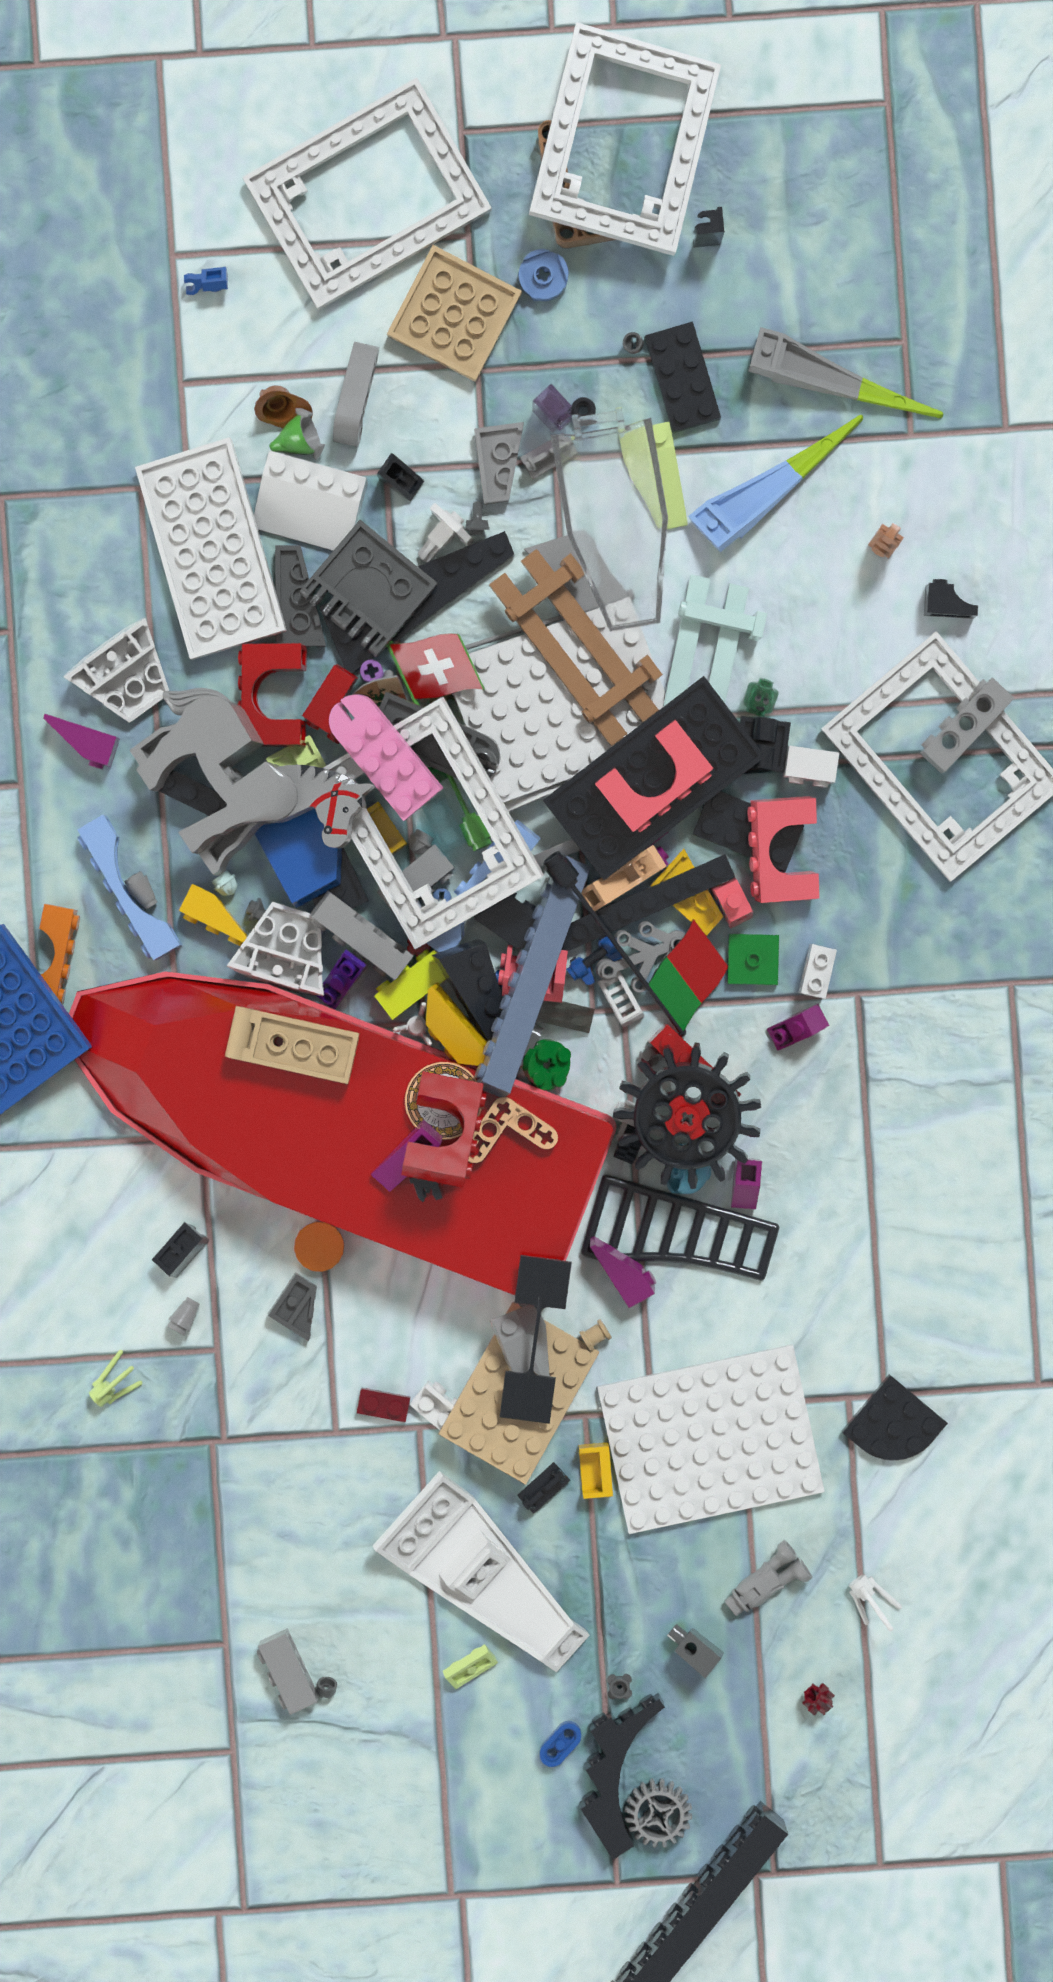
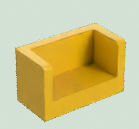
M379 802L367 809L392 855L408 845Z
M608 1442L578 1445L583 1499L612 1497L613 1488Z

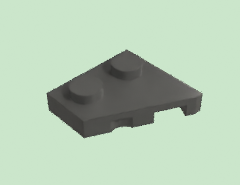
M295 1272L267 1313L268 1316L309 1341L317 1286Z

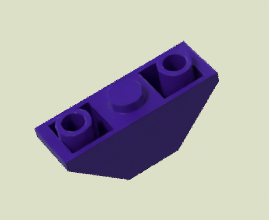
M345 950L323 982L324 996H315L331 1008L336 1009L368 965L349 950Z

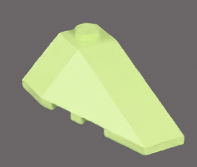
M670 422L645 426L619 436L624 463L635 479L637 486L642 491L662 529L667 530L687 526L688 522Z

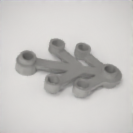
M643 921L638 926V932L643 937L652 936L663 943L652 946L632 937L625 930L618 931L615 939L620 946H629L640 951L628 957L634 965L643 962L639 972L646 980L657 956L666 953L665 958L674 948V941L677 939L681 940L685 934L684 932L674 930L666 933L655 928L650 922ZM649 925L650 931L643 933V927ZM626 934V941L620 942V936ZM623 958L614 962L610 959H602L596 965V973L604 980H611L618 971L628 968L629 965ZM610 966L612 968L611 973L604 974V969ZM636 976L631 980L632 989L639 993L645 991L646 988L643 984L640 988L635 987V983L639 980Z

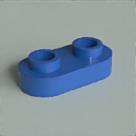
M573 1721L562 1722L544 1741L539 1751L540 1759L544 1765L548 1767L560 1765L580 1743L581 1729L578 1724ZM566 1730H572L573 1735L571 1737H567L564 1735V1732ZM550 1748H554L557 1752L555 1755H549L547 1751Z

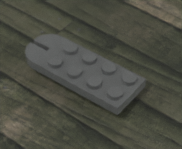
M389 692L385 693L379 707L393 726L424 708ZM458 723L477 757L498 766L501 760V753L495 740L486 734ZM433 733L410 746L425 765L457 778ZM481 763L488 777L492 778L497 770Z

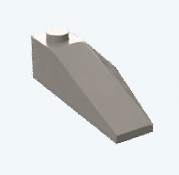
M532 1305L524 1306L490 1321L509 1370L513 1372L524 1373L530 1368L537 1309ZM541 1314L534 1371L538 1375L550 1376L546 1324Z

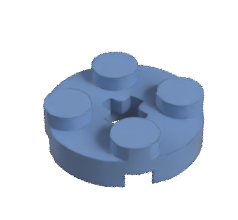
M547 249L534 250L526 255L518 273L519 284L523 292L533 301H550L560 296L566 289L569 276L565 260L559 254L550 252ZM543 269L544 272H550L551 275L547 277V281L538 280L536 276L539 275V270Z

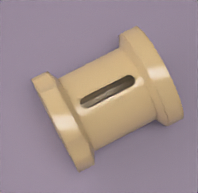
M601 1319L597 1320V1324L590 1329L579 1332L590 1351L594 1350V1346L601 1341L612 1338Z

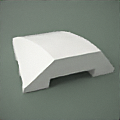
M145 617L111 637L80 660L63 676L129 723L162 700L163 692L169 691Z
M272 902L227 967L248 978L293 992L324 996L321 929L312 923L314 918L310 913Z

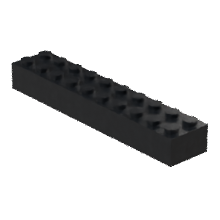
M761 1801L757 1806L752 1805L745 1815V1821L741 1826L737 1824L729 1835L731 1838L725 1845L721 1844L714 1853L715 1858L710 1864L706 1863L698 1873L699 1878L694 1884H688L682 1893L683 1898L678 1904L675 1902L667 1911V1918L663 1923L658 1922L651 1931L652 1936L647 1942L643 1941L638 1946L635 1952L636 1956L631 1962L627 1961L622 1966L619 1972L621 1975L615 1982H670L788 1836L784 1819Z

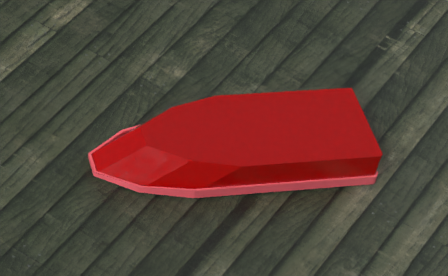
M161 972L77 991L69 1011V1015L92 1046L75 1059V1062L110 1112L194 1172L512 1295L516 1294L521 1255L566 1261L616 1132V1122L610 1115L515 1079L511 1093L505 1097L512 1099L552 1126L558 1134L556 1145L550 1149H543L507 1125L481 1162L472 1163L468 1161L473 1166L470 1179L464 1180L463 1188L441 1183L444 1192L443 1198L436 1200L432 1195L431 1189L430 1193H426L425 1201L422 1202L417 1196L414 1184L410 1183V1177L407 1176L389 1192L371 1173L416 1128L409 1119L405 1106L407 1087L415 1074L430 1064L450 1062L464 1067L475 1077L478 1066L459 1064L456 1060H451L445 1051L264 983ZM236 1006L360 1033L349 1084L225 1057ZM276 1037L274 1040L275 1045L278 1047L282 1046L283 1039ZM482 1090V1093L487 1095L484 1109H481L479 1115L482 1119L492 1104L500 1098ZM508 1102L504 1104L498 1103V1114L496 1116L493 1113L489 1115V1118L497 1120L501 1126L505 1122L500 1120L501 1116L504 1113L509 1114L511 1112L508 1108ZM521 1116L518 1119V1126L522 1130H529L533 1125V1121L529 1116ZM491 1122L485 1123L482 1127V1133L486 1137H493L497 1132L496 1125ZM537 1122L535 1130L529 1135L534 1138L537 1133L542 1137L541 1143L545 1144L547 1141L552 1143L554 1140L551 1137L552 1132L549 1130L547 1133L539 1130L542 1124ZM477 1134L474 1139H478L479 1142L476 1146L475 1156L480 1157L482 1155L479 1151L483 1143L488 1147L490 1142L483 1140ZM460 1136L452 1139H442L439 1147L453 1144Z

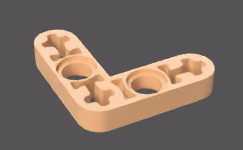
M501 1097L492 1104L482 1119L480 1131H474L473 1140H478L474 1139L478 1134L483 1140L490 1142L489 1146L486 1147L483 1143L479 1150L482 1155L480 1157L476 1155L474 1158L469 1156L468 1161L472 1163L481 1162L507 1125L543 1149L554 1147L558 1141V1134L552 1126L512 1099ZM508 1102V1108L511 1112L509 1114L504 1113L501 1116L500 1120L505 1121L501 1126L497 1120L489 1118V1115L491 1113L494 1116L498 1114V1103L504 1104ZM521 1116H529L532 1119L533 1125L529 1130L519 1128L518 1119ZM491 1122L496 1125L497 1132L493 1137H486L482 1133V1127L485 1123ZM537 1122L542 1124L539 1130L547 1133L548 1130L552 1132L551 1137L554 1139L552 1143L548 1141L545 1144L541 1143L542 1137L537 1133L534 1138L529 1135L535 1130Z

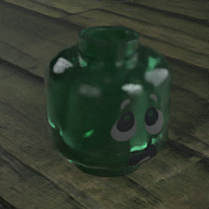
M759 678L758 682L751 681L748 684L742 701L747 707V712L761 717H765V714L773 712L779 696V691L772 687L774 682Z

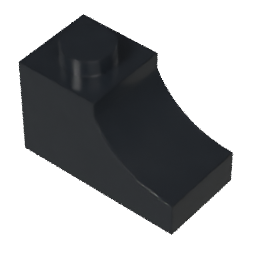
M933 579L932 583H928L925 586L924 616L974 619L978 616V605H972L963 601L956 594L954 584H947L948 580Z

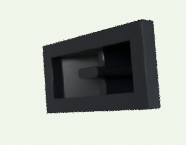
M393 453L389 455L377 473L379 481L409 501L413 499L424 483V480Z

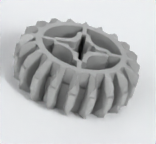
M651 1778L650 1786L648 1787L644 1782H641L642 1791L634 1788L632 1791L635 1797L628 1796L627 1802L630 1805L625 1806V1812L628 1813L625 1816L626 1823H631L628 1826L629 1831H636L634 1835L636 1840L643 1837L644 1845H647L652 1840L654 1848L658 1846L660 1841H662L663 1847L666 1848L667 1840L669 1839L673 1844L677 1843L675 1835L683 1838L684 1832L682 1829H689L690 1825L687 1821L692 1820V1814L688 1812L692 1809L691 1803H686L689 1799L688 1795H681L683 1791L681 1786L673 1790V1781L668 1782L667 1786H665L663 1778H660L659 1784L656 1785L654 1779ZM655 1795H663L672 1800L659 1801ZM647 1800L649 1809L643 1813L644 1816L638 1818L639 1808ZM654 1806L659 1812L663 1813V1820L661 1816L654 1813ZM679 1808L678 1817L670 1826L668 1817L674 1813V1809ZM646 1825L648 1827L658 1825L662 1830H652L647 1828Z

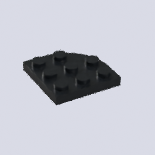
M888 1374L841 1432L862 1450L874 1457L884 1460H903L925 1450L948 1423Z

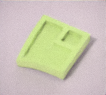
M310 735L305 737L306 747L288 746L266 758L267 762L279 766L310 765L320 768L326 766Z

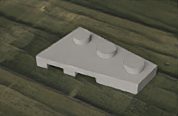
M524 422L474 428L484 505L509 502Z

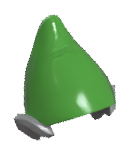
M296 408L297 416L285 425L277 438L269 444V447L274 452L298 455L313 454V458L317 460L321 456L325 444L320 443L317 430L311 419L313 413L303 408Z

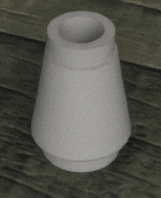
M139 871L124 881L127 886L126 890L145 910L157 903L147 875L144 876Z
M187 1297L169 1317L168 1320L170 1322L167 1326L185 1336L186 1332L191 1330L200 1304Z

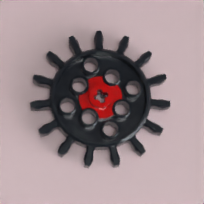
M696 1042L691 1050L690 1062L676 1063L672 1048L669 1044L664 1045L663 1056L667 1066L658 1071H654L650 1064L641 1057L637 1061V1066L648 1078L643 1086L640 1088L623 1080L619 1086L621 1091L637 1098L635 1108H616L613 1111V1118L634 1120L635 1131L621 1136L618 1139L619 1146H627L633 1142L640 1141L646 1152L638 1157L635 1168L639 1171L652 1158L665 1164L661 1172L660 1184L666 1185L670 1180L673 1168L687 1169L689 1186L691 1189H696L698 1182L696 1169L709 1165L716 1178L720 1182L724 1181L725 1171L718 1160L729 1153L744 1164L748 1161V1155L745 1151L734 1144L738 1135L760 1137L761 1129L753 1125L741 1123V1114L744 1111L760 1109L761 1099L740 1101L736 1092L738 1088L750 1081V1074L745 1072L733 1081H729L721 1074V1071L727 1065L729 1054L723 1052L718 1057L714 1067H709L699 1063L701 1046L700 1043ZM666 1081H671L675 1084L676 1088L671 1092H666L662 1089L661 1085ZM691 1087H696L700 1090L701 1094L696 1098H691L687 1095L686 1091ZM716 1093H721L725 1096L726 1100L721 1104H716L712 1101L711 1097ZM660 1105H664L669 1108L670 1112L665 1116L657 1114L655 1109ZM683 1113L692 1114V1119L688 1117L683 1118ZM710 1117H714L719 1120L720 1124L715 1128H711L706 1125L705 1121ZM654 1129H659L663 1132L664 1136L659 1140H655L650 1136V1132ZM679 1135H684L688 1138L689 1142L681 1146L674 1139ZM704 1141H709L713 1144L714 1148L706 1152L701 1150L699 1145Z

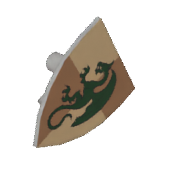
M391 670L384 671L383 678L363 684L352 694L369 697L378 708L386 692L408 700L398 675L394 676V672Z

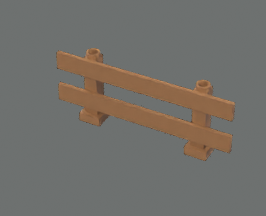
M536 549L520 562L538 584L537 586L522 595L506 573L490 583L489 586L506 609L504 611L507 617L512 622L516 621L581 706L583 709L581 713L586 721L590 724L593 722L606 741L612 746L627 735V732L609 709L622 699H625L639 719L644 722L659 709L641 685L647 680L652 684L663 674L648 654L635 664L638 669L631 673L565 587V584L570 580L575 584L586 574L573 555L570 553L560 562L561 568L554 572ZM546 598L551 601L614 684V687L601 697L598 696L533 610L534 607Z

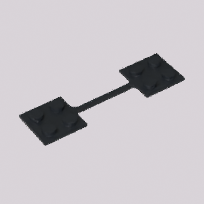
M526 1255L520 1256L514 1303L534 1306L537 1309L529 1370L524 1373L505 1370L499 1416L501 1418L550 1424L556 1377L538 1375L534 1371L541 1311L544 1308H566L572 1261Z

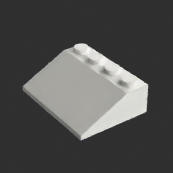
M269 450L254 512L257 528L263 532L334 551L358 521L368 485L367 478Z

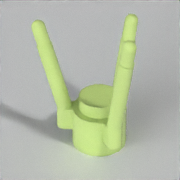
M123 1350L117 1352L100 1377L92 1383L94 1388L89 1391V1395L100 1407H103L107 1402L112 1404L119 1397L142 1385V1381H138L115 1393L114 1387L134 1370L133 1366L126 1369L111 1383L104 1381L123 1354Z

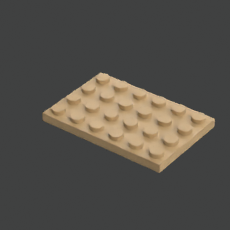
M512 1302L506 1314L522 1307ZM545 1320L550 1376L556 1377L550 1424L499 1417L505 1370H510L494 1333L438 1433L443 1438L525 1485L599 1354V1351L596 1349L590 1351L585 1343Z

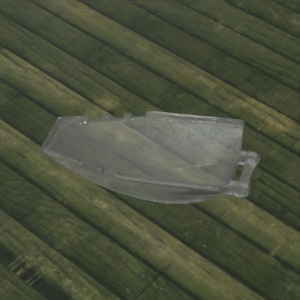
M622 407L615 408V411L578 417V414L572 415L574 434L550 435L567 536L610 632L659 624L661 619L668 514L652 420L647 418L625 425ZM617 421L618 427L581 433L580 428Z

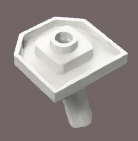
M434 503L430 510L440 522L429 534V540L419 550L418 555L422 561L430 562L436 553L455 536L467 546L471 545L474 541L462 525L464 520L455 511L450 514L447 510L444 511Z

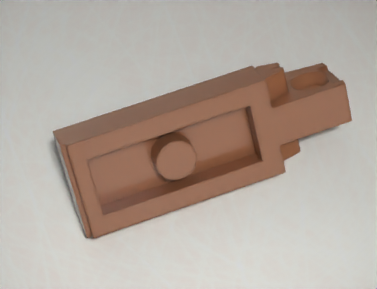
M894 523L890 527L882 524L868 546L872 547V551L876 555L890 558L904 538L898 534L901 528Z

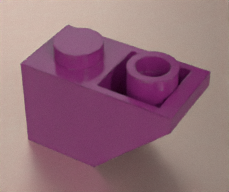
M815 1004L767 1028V1031L777 1051L815 1035L830 1025L819 1004Z
M748 1158L745 1164L735 1159L731 1198L732 1208L756 1209L762 1171V1161L760 1159Z

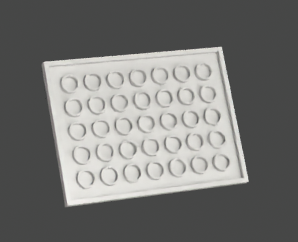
M630 597L586 612L587 616L631 673L638 669L635 664L647 654L653 661ZM565 620L546 626L599 697L614 687V684ZM526 634L469 654L485 689H467L452 694L463 724L490 736L499 746L501 760L498 766L492 765L491 762L480 757L478 759L481 763L497 770L490 780L503 803L569 780L612 747L594 723L590 724L586 721L581 713L583 711L581 706ZM659 678L652 684L647 680L641 687L660 710L664 705L665 691ZM622 699L609 709L627 734L643 723L625 699Z
M793 1344L597 1386L629 1534L825 1492Z

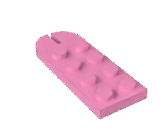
M360 694L346 696L332 708L329 716V725L333 735L403 821L407 820L443 789L434 775L369 697ZM347 709L354 716L353 720L348 716Z

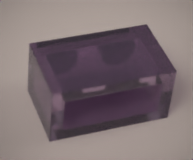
M552 384L533 400L532 411L552 433L556 429L559 431L563 430L571 422L569 418L571 417L572 406Z

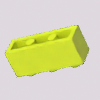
M428 949L416 957L418 963L411 968L407 964L396 980L392 983L386 980L376 988L378 993L375 995V998L392 1020L428 994V989L435 983L441 984L446 980L440 967L432 957L433 954L437 953L435 950L431 953Z

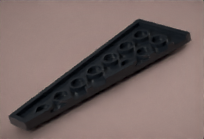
M501 532L418 566L436 581L438 585L391 640L393 644L432 617L448 603H451L467 589L474 586L486 575L492 573L515 556L506 532ZM339 602L337 607L328 616L324 614L323 616L344 668L354 674L365 661L373 660L375 657L368 650L380 634H377L371 644L364 648L361 645L362 640L372 628L365 624L359 635L352 638L349 633L360 618L357 616L346 631L342 630L331 621L334 613L342 605ZM327 604L320 606L321 612Z

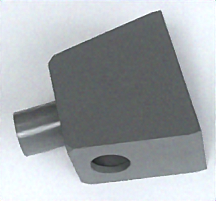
M676 1624L667 1635L678 1644L675 1652L704 1678L709 1675L724 1654L722 1650L694 1628L687 1633ZM690 1642L694 1643L697 1650H690L687 1644Z

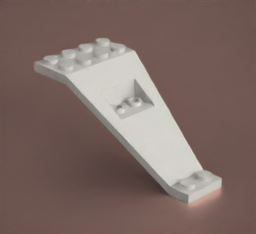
M440 1471L373 1545L376 1552L407 1574L514 1643L556 1673L590 1636L583 1627L569 1618L473 1495Z

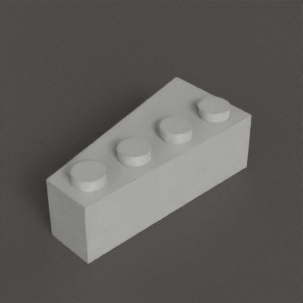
M329 891L326 892L310 913L314 918L312 923L323 932L326 928L334 933L332 938L343 947L346 943L354 948L352 953L363 962L367 958L374 964L372 968L383 977L385 974H388L396 980L413 957L408 950Z

